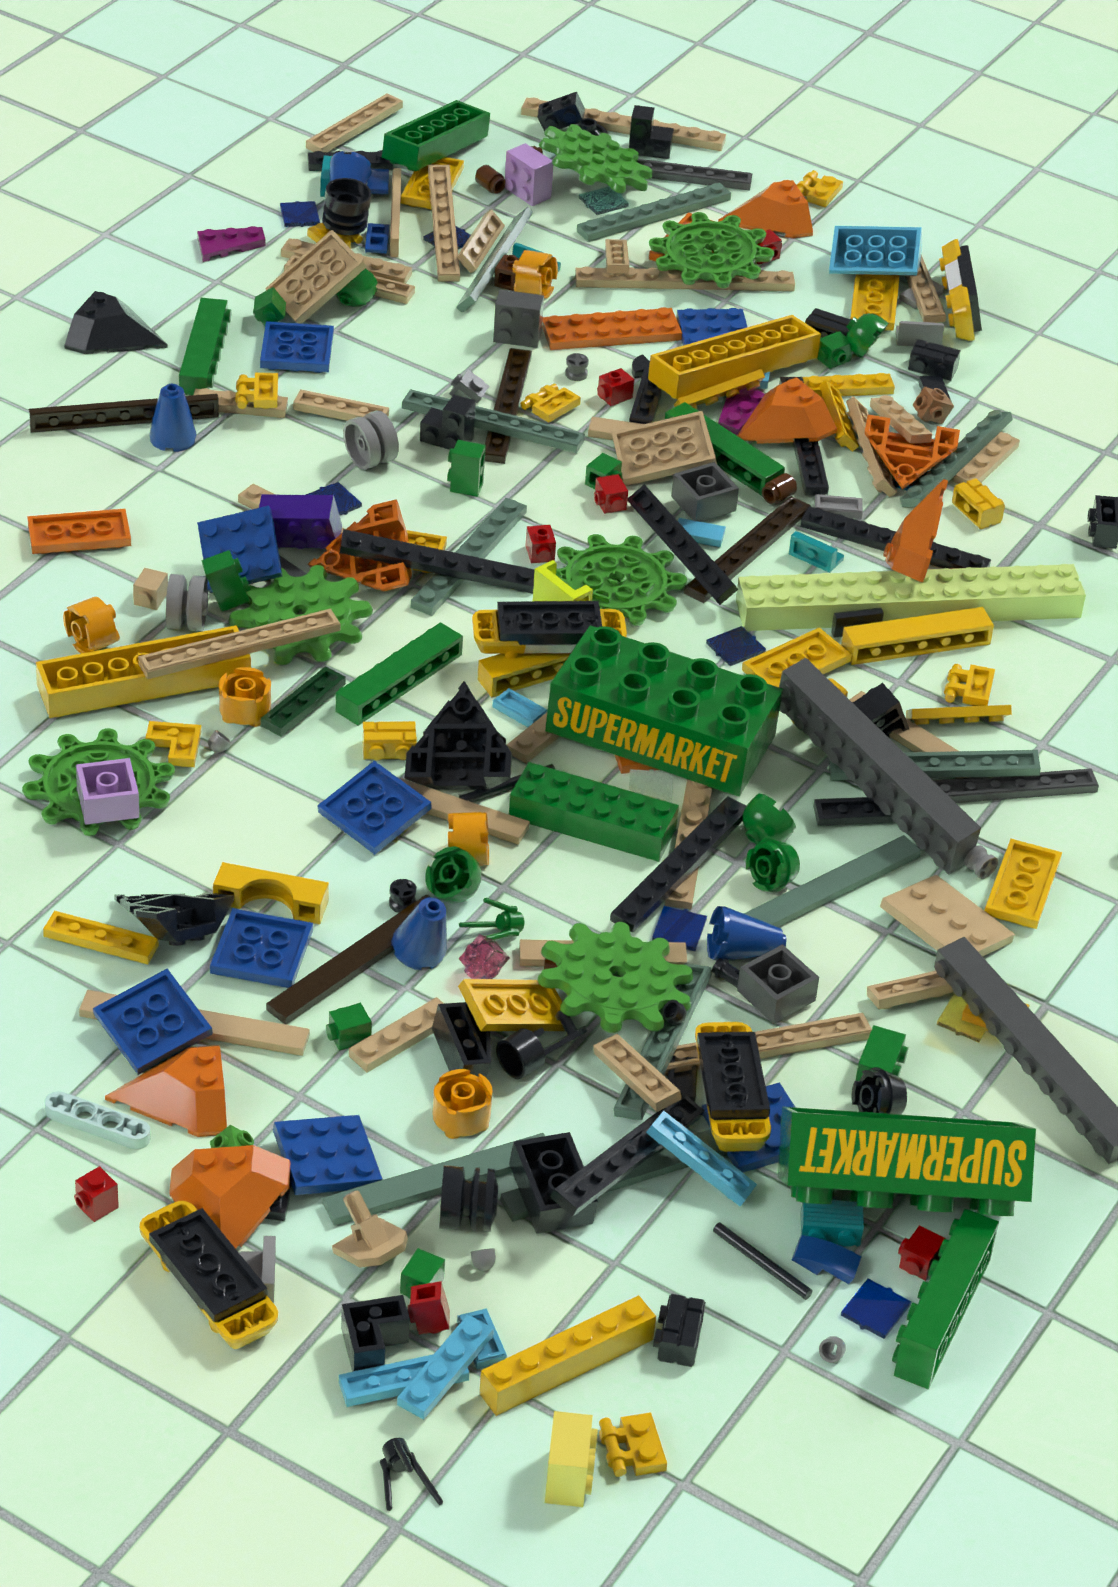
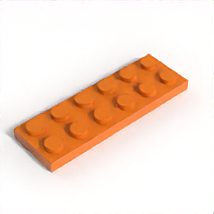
M666 307L565 316L552 315L550 317H543L542 329L550 350L682 340V331L672 308Z

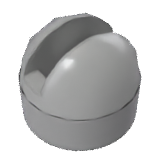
M215 730L208 740V745L213 752L221 753L231 745V741L220 731Z
M495 1248L470 1252L472 1263L478 1270L486 1271L494 1266L496 1260Z
M837 1336L827 1337L819 1345V1354L828 1363L839 1361L846 1352V1344ZM835 1344H836V1345H837L836 1355H833L832 1352H833L834 1347H835Z

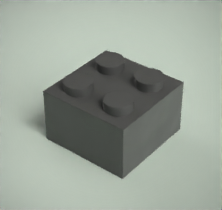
M499 290L495 303L493 342L538 348L542 334L544 295Z
M715 462L673 474L671 497L692 520L702 522L736 511L739 488Z
M781 945L740 967L737 991L774 1024L816 1001L820 977L789 949Z

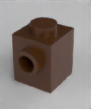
M504 254L495 267V287L514 291L516 273H513V264L515 260L520 258Z

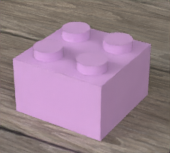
M526 143L506 151L505 189L531 206L551 199L554 167L552 160Z
M130 758L76 764L77 791L85 825L139 818V792Z

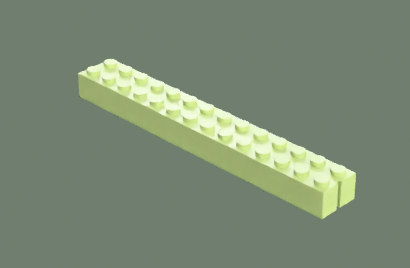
M1074 564L932 569L927 570L923 582L912 579L897 571L738 577L736 603L743 629L745 631L812 629L819 627L832 628L834 613L882 608L884 612L883 621L978 607L985 609L991 621L1081 618L1086 594L1081 581H1079Z

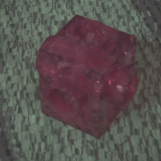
M479 934L466 947L464 953L458 959L466 967L464 972L471 979H493L499 974L501 968L510 957L495 940Z

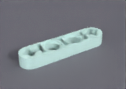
M61 1091L48 1094L44 1100L45 1114L51 1120L131 1149H142L150 1143V1126L141 1119ZM81 1112H89L92 1114V1116L87 1119H81L77 1117V1115ZM113 1121L118 1123V1126L106 1128L103 1124Z

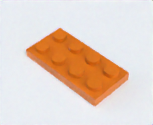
M126 508L27 516L32 554L131 546Z

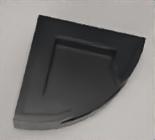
M643 354L636 357L632 362V375L634 378L641 377L645 365L649 366L650 361Z

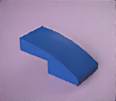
M372 169V174L367 181L371 194H388L389 169Z
M368 223L365 252L387 253L390 224Z
M802 1235L798 1240L791 1260L816 1275L823 1269L849 1285L855 1278L862 1256L835 1243Z

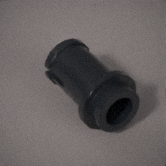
M719 958L712 967V973L715 974L714 977L717 979L722 978L736 988L738 987L740 970L729 964L728 959L723 960Z

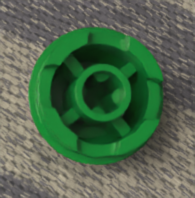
M767 838L759 841L753 849L748 851L746 870L750 869L755 880L752 884L762 891L778 892L797 877L800 870V860L796 850L791 845Z

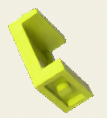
M554 560L535 568L533 601H592L593 589L585 585L574 590L556 576L557 563Z

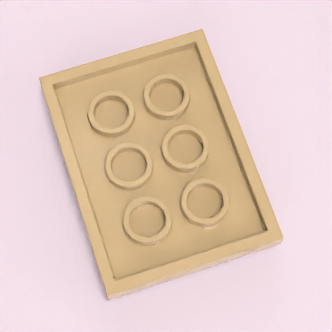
M331 230L265 289L268 290L274 287L286 302V313L296 323L302 324L367 266Z
M703 411L611 432L617 459L622 461L621 472L625 486L671 476L674 473L712 462L716 463Z
M938 875L931 876L882 898L880 904L883 910L936 951L965 937L983 957L1012 943L1015 936L1012 931Z

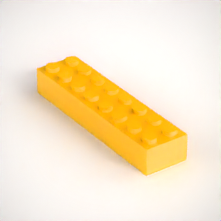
M794 315L785 316L650 355L648 380L668 393L672 398L678 399L762 369L763 373H771L777 369L788 368L791 365L818 358L821 333Z
M237 625L38 661L36 662V680L49 718L219 687V680L225 673L228 676L234 673L236 668H251V656L246 654L151 679L146 678L138 664V657L239 632Z

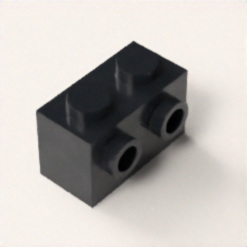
M576 91L539 104L537 118L544 132L549 126L560 130L571 124L584 121L585 107Z
M1095 495L1093 508H1089L1087 514V522H1090L1088 537H1092L1093 547L1117 549L1118 497Z

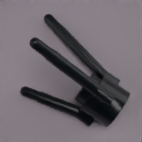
M393 1438L388 1440L382 1447L385 1458L379 1462L383 1470L387 1511H391L393 1508L391 1469L395 1472L407 1470L409 1473L413 1472L414 1469L437 1504L442 1505V1498L417 1462L414 1453L410 1452L405 1439Z

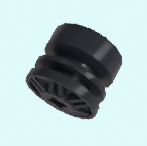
M339 178L330 181L326 186L325 204L322 215L324 226L340 235H356L363 232L367 228L368 209L371 202L370 188L363 182L352 178Z
M444 1165L439 1229L459 1230L464 1216L469 1217L471 1231H476L478 1217L484 1218L483 1232H491V1226L497 1216L499 1188L495 1169L488 1168L487 1182L479 1181L480 1168L476 1167L472 1181L465 1179L464 1166Z

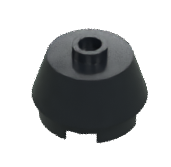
M879 1067L862 1071L863 1075L860 1081H854L852 1105H857L859 1112L903 1114L907 1105V1089L904 1081L899 1076Z

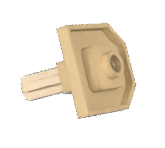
M358 1190L348 1193L343 1198L354 1224L351 1225L352 1234L332 1245L334 1254L361 1268L382 1265L405 1251L408 1241L405 1230L380 1217L378 1218L377 1214L371 1215Z

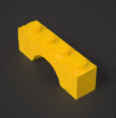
M222 862L213 883V893L234 895V902L231 907L237 909L257 899L277 900L291 910L294 920L320 924L329 902V882Z

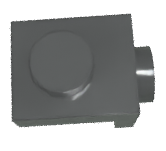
M467 369L463 375L458 373L450 384L453 388L449 394L453 396L460 390L478 403L486 393L489 385Z

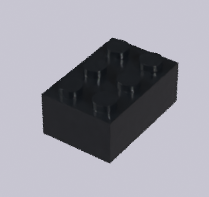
M566 1132L513 1141L509 1165L536 1234L593 1224L598 1205L597 1199L572 1217L550 1198L555 1188L584 1167L571 1133Z

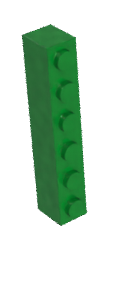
M200 298L179 373V386L183 388L185 395H194L195 389L213 388L214 375L217 374L218 362L221 359V349L224 348L225 336L228 333V323L231 322L232 310L228 309V300Z
M684 402L665 412V419L699 411ZM704 415L717 465L723 471L762 496V489L765 484L785 473V467Z
M442 622L428 629L425 633L411 640L407 645L393 652L380 663H377L373 668L359 675L346 686L341 687L336 692L335 712L359 726L462 655L463 635Z

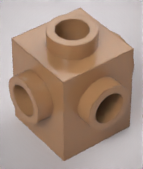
M924 387L912 404L918 412L917 416L925 422L933 421L939 424L944 423L954 408L947 395L938 388L933 390Z

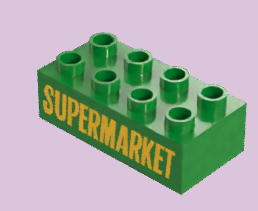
M590 625L550 684L545 731L740 797L775 737L783 689L767 684L762 677L757 675H740L719 668L716 663L709 659H691L670 652L666 646L660 643H643L621 636L614 628Z
M782 1106L777 1178L787 1186H791V1197L796 1198V1202L832 1204L833 1189L851 1190L850 1201L857 1202L856 1205L862 1207L893 1208L894 1193L910 1194V1205L917 1206V1210L953 1212L954 1197L970 1198L969 1209L977 1210L978 1214L1014 1216L1015 1201L1032 1202L1036 1128L1018 1122Z

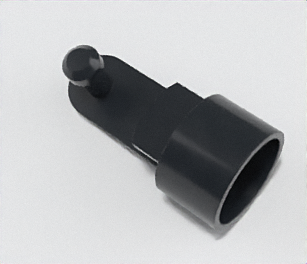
M560 1010L556 1012L555 1017L557 1021L560 1020L567 1035L543 1048L537 1038L545 1033L543 1028L532 1032L522 1028L497 1043L496 1054L498 1061L510 1077L521 1079L542 1067L545 1063L546 1055L588 1031L586 1026L577 1029L571 1016L563 1014Z

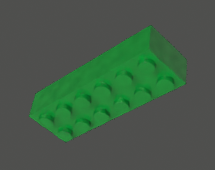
M455 100L384 133L382 158L390 160L392 164L405 166L410 171H419L421 168L431 165L487 137L491 113Z
M528 762L513 788L509 802V815L529 821L530 825L660 862L677 828L679 805L531 762Z
M964 1209L960 1220L957 1218L953 1220L949 1231L951 1238L950 1240H943L938 1254L941 1258L939 1261L934 1260L928 1273L930 1280L929 1282L923 1281L917 1296L920 1300L918 1304L912 1303L907 1315L909 1322L907 1326L902 1324L898 1331L896 1342L900 1344L897 1345L892 1357V1362L896 1363L895 1377L929 1390L991 1261L999 1221L968 1209Z

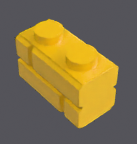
M976 478L966 483L963 482L955 485L952 503L980 530L989 527L990 524L993 526L1001 523L1005 510L1004 502L1002 499L997 498L988 486L983 485Z
M415 721L363 722V760H406L407 751L412 745L415 746L417 744Z

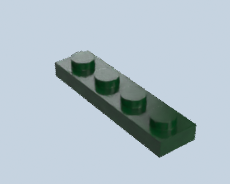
M325 666L261 717V727L282 737L346 684V676Z

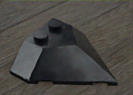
M94 291L74 313L64 348L82 354H94V350L108 349L109 353L145 350V347L153 345L158 346L159 349L168 348V344L126 303L116 296Z
M463 681L456 695L451 701H447L423 731V736L415 746L412 745L407 751L404 776L406 780L435 790H489L511 779L512 753L479 702L471 693L466 682Z
M185 893L125 896V894H114V900L135 916L157 940L169 941L171 946L185 945L186 940L201 941L205 940V935L216 933L234 902V895L202 893L190 896L185 895Z

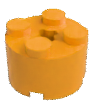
M525 250L520 259L515 260L513 264V273H516L514 291L544 295V298H548L554 290V286H551L552 279L556 280L558 274L556 257H552L553 255L548 253Z
M94 596L68 606V610L64 611L63 622L68 637H74L76 643L72 645L80 654L97 651L119 641L120 636L114 622L116 612L111 604L106 605L99 597Z
M250 667L236 668L234 673L228 676L225 673L219 680V711L222 715V720L229 724L260 726L261 717L271 710V680L269 677L268 679L265 678L262 671Z
M448 813L449 829H453V831H448V847L456 846L469 852L478 861L479 866L489 865L487 813Z
M466 1069L451 1070L439 1078V1082L434 1087L432 1115L435 1124L444 1131L446 1137L457 1139L460 1136H471L488 1129L491 1119L493 1093L489 1080L479 1074V1077L470 1074V1070Z

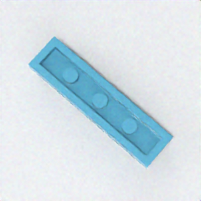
M665 1111L659 1115L646 1132L656 1142L664 1146L680 1161L688 1165L738 1206L744 1203L757 1186L753 1180Z
M467 1314L397 1397V1405L424 1420L492 1339L494 1328Z
M434 1354L340 1374L338 1383L346 1407L399 1396ZM468 1367L454 1384L469 1381Z

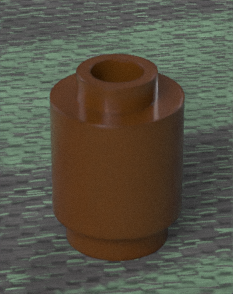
M483 165L476 171L475 181L487 191L498 194L504 190L506 183L504 176L490 165Z
M787 473L781 474L765 484L762 489L763 498L769 504H778L797 492L796 480Z

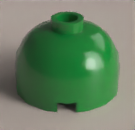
M365 268L336 293L335 296L344 305L361 307L367 304L378 290L376 288L378 284L377 279Z
M872 313L863 314L858 319L853 317L846 326L849 329L846 338L851 343L852 352L862 359L889 323Z
M758 793L744 809L742 821L747 831L745 835L754 844L767 838L784 842L792 835L796 825L789 813L784 808L779 811L773 806L776 801L765 794Z
M456 846L444 848L434 855L433 858L435 860L431 866H427L425 874L428 890L437 898L450 903H459L471 898L477 892L481 883V869L478 861L469 852Z

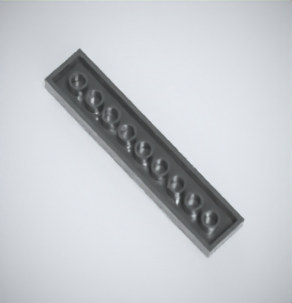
M807 658L783 670L779 688L783 689L780 712L786 714L794 722L795 726L802 730L811 739L812 743L829 757L832 763L845 772L849 780L854 781L863 790L868 798H872L885 815H890V818L898 825L899 829L909 835L915 841L918 848L924 850L938 867L942 868L949 875L964 866L966 855L977 845L981 827Z

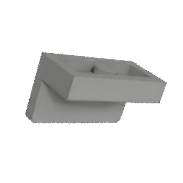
M900 321L899 326L896 325L897 346H914L917 339L927 341V343L931 342L942 345L944 324Z
M263 1236V1251H241L239 1254L268 1288L267 1296L274 1303L276 1236Z

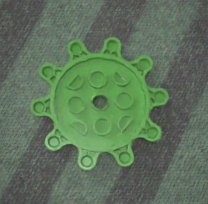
M571 124L566 132L553 126H549L545 130L544 134L548 138H543L539 142V147L557 155L552 160L554 166L561 169L574 170L580 174L579 179L585 184L605 183L613 191L620 194L625 193L626 185L640 191L647 190L648 182L645 179L652 178V169L637 162L639 153L636 150L619 147L620 144L612 140L609 134L601 133L599 136H595L586 130H582L581 127L575 124Z
M696 212L691 216L692 222L686 225L675 221H665L662 227L669 236L665 238L655 237L649 240V246L652 251L666 254L656 259L657 268L661 271L673 269L682 271L681 278L686 285H693L696 281L702 279L704 281L713 280L718 287L727 288L736 275L757 279L761 273V268L754 263L769 262L774 256L772 249L757 245L764 241L766 232L763 229L743 230L739 228L741 219L736 215H729L724 220L717 222L711 221L705 213Z
M592 534L587 538L589 548L586 550H575L566 546L557 550L559 560L567 565L564 568H557V577L574 590L585 585L593 589L592 601H599L600 609H616L622 612L633 625H642L647 617L645 612L647 609L655 608L664 612L673 611L677 605V600L666 592L669 590H681L687 583L685 575L671 573L665 569L674 560L672 552L662 550L657 553H647L642 550L643 540L638 536H628L622 544L616 545L608 543L602 535Z
M314 565L306 575L301 577L290 576L285 569L281 568L283 577L270 579L271 585L263 588L250 585L251 590L247 591L250 601L247 603L250 607L233 611L228 620L230 626L237 625L238 628L251 629L331 609L341 624L340 631L274 647V662L279 665H286L292 661L295 654L300 652L310 653L316 661L325 662L332 656L329 648L332 643L336 641H344L350 644L360 642L362 640V633L358 627L353 626L351 623L356 619L371 616L373 609L367 601L349 599L359 590V584L354 578L347 577L338 582H330L326 580L327 572L325 568L321 565ZM302 609L304 614L297 615L296 613H299V610Z
M111 728L102 729L99 731L96 740L87 743L79 741L72 734H63L57 740L58 746L61 749L59 754L55 756L35 754L29 758L30 768L43 776L37 781L25 783L22 787V792L29 800L40 799L50 802L42 810V817L46 823L56 824L63 819L74 818V820L80 822V829L85 835L93 836L98 832L102 823L85 825L77 791L76 764L130 758L139 792V809L143 807L162 809L168 805L170 794L157 788L155 785L172 779L175 767L171 763H152L147 759L155 749L154 742L149 739L139 740L132 745H123L117 741L118 733L116 730ZM139 813V818L117 820V822L121 823L126 829L134 830L139 827L142 817Z
M624 922L615 923L610 933L602 932L601 934L591 931L583 923H576L569 930V937L573 940L572 944L547 941L541 949L542 956L556 963L557 967L544 969L537 978L539 985L545 988L561 989L567 994L568 997L560 1005V1010L563 1014L577 1016L585 1011L593 1012L600 1017V1025L606 1032H619L623 1021L628 1019L639 1021L650 1031H660L664 1027V1020L659 1011L663 1009L668 1001L677 1000L683 1004L686 1011H689L691 1008L690 997L677 990L675 986L692 982V969L687 965L672 964L664 959L670 952V946L666 939L656 938L649 942H642L641 939L631 936L629 926ZM615 971H618V975L621 977H616L612 974H615Z

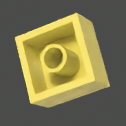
M554 1411L545 1503L583 1507L585 1494L591 1495L598 1429L592 1428L593 1415Z

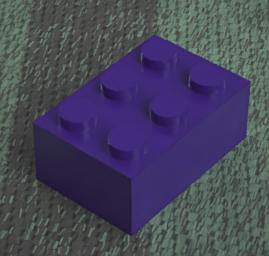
M261 494L259 508L265 506L271 508L278 549H326L325 547L341 534L342 522L334 495Z

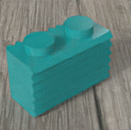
M833 1200L832 1204L802 1203L800 1213L801 1236L823 1239L844 1247H852L854 1245L858 1247L861 1245L864 1230L863 1207L857 1206V1202L841 1200Z

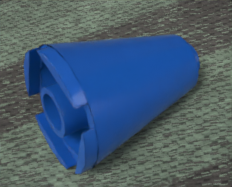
M345 151L337 152L332 156L330 160V181L339 178H352L364 184L367 183L372 174V169L370 168V161L356 152H351V155L344 154Z
M167 384L161 388L149 432L150 442L154 447L166 451V448H173V452L186 450L195 443L196 429L183 388L177 384Z
M432 897L423 899L395 930L391 940L395 950L394 954L405 966L415 970H421L422 967H430L431 969L443 961L447 951L446 907L439 899Z
M717 906L712 913L709 924L714 925L712 934L707 933V952L710 959L717 961L719 958L723 960L756 958L781 945L786 947V935L783 934L782 929L726 906Z

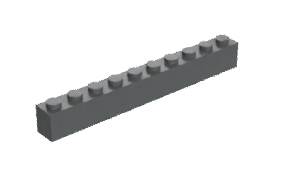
M965 937L938 949L934 964L937 974L947 981L952 987L953 992L958 997H961L969 1006L972 1014L979 1017L986 1025L989 1033L995 1035L1003 1044L1006 1052L1018 1061L1023 1071L1034 1079L1045 1095L1050 1097L1056 1104L1059 1112L1066 1115L1074 1124L1077 1132L1090 1142L1094 1151L1099 1156H1102L1108 1164L1118 1160V1106Z

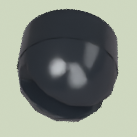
M670 1000L664 1005L662 1016L668 1023L679 1025L685 1021L687 1011L683 1004L677 1000Z

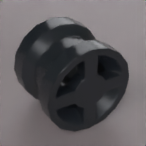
M397 879L390 884L389 906L394 912L399 913L416 901L417 886L414 882L408 879Z

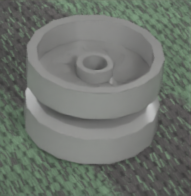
M382 411L370 412L364 417L350 419L344 424L343 439L351 460L359 469L367 470L376 467L379 463L384 464L397 458L399 452L397 433L389 417Z
M170 574L166 595V628L180 630L184 625L186 615L187 627L190 631H203L208 611L207 577L193 575L187 591V579L183 574Z

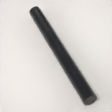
M549 764V765H546V766H545V767H548V768L555 769V767H554L553 764ZM521 774L511 777L510 780L489 790H474L460 795L459 798L475 802L515 787Z
M721 1222L715 1225L713 1232L805 1300L811 1296L813 1290Z

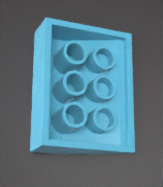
M835 226L829 274L917 275L922 253V227Z

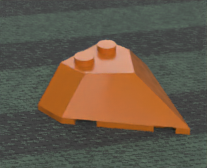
M793 180L773 182L761 192L718 219L719 222L729 215H736L741 219L740 228L750 230L763 229L764 231L770 229L771 231L785 233V237L788 238L813 236L808 202Z
M796 377L777 385L765 393L737 436L744 441H757V444L794 442V438H809V442L820 441L837 433V428L823 398Z
M874 415L867 416L864 434L902 489L957 450L960 430L937 426L935 440L931 439L930 443H909L899 433L889 432L891 418Z
M943 479L904 518L891 543H887L883 556L886 557L885 561L892 570L917 581H924L933 551L930 549L937 535L943 507V494L947 488L948 480Z
M397 499L372 505L366 511L368 514L358 523L354 521L346 529L409 543ZM342 533L325 547L327 550L319 558H313L308 563L309 567L321 565L327 573L342 578L352 577L362 585L383 592L407 586L412 578L411 568L406 567L403 562L393 565L339 553Z
M220 1046L189 1047L105 1095V1100L114 1104L117 1101L130 1106V1110L169 1126L173 1124L188 1129L189 1134L197 1137L216 1136L227 1128Z
M255 1145L194 1149L172 1168L169 1194L174 1202L186 1201L194 1205L197 1210L203 1208L236 1249L238 1246H243L269 1214V1207L278 1196L282 1197L289 1189L291 1163L289 1159Z

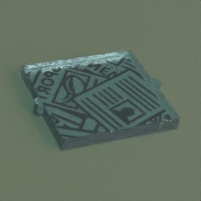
M609 186L579 194V199L586 205V208L592 210L596 215L629 207V203L622 197V194L613 191Z

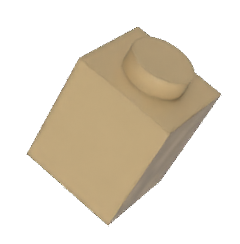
M144 567L133 584L134 605L158 610L167 595L168 573Z

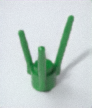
M484 898V903L504 910L501 914L497 915L496 920L459 923L461 928L497 927L498 930H501L500 933L478 938L476 942L481 944L509 936H519L524 928L525 920L523 914L517 911V906H508L501 902Z

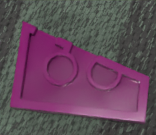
M230 227L219 230L205 229L197 231V240L203 262L210 261V257L219 255L222 258L228 256V252L231 251L245 252L266 246L263 227Z
M745 388L739 390L738 395L726 398L718 424L733 434L738 435L765 394L754 389L748 391Z

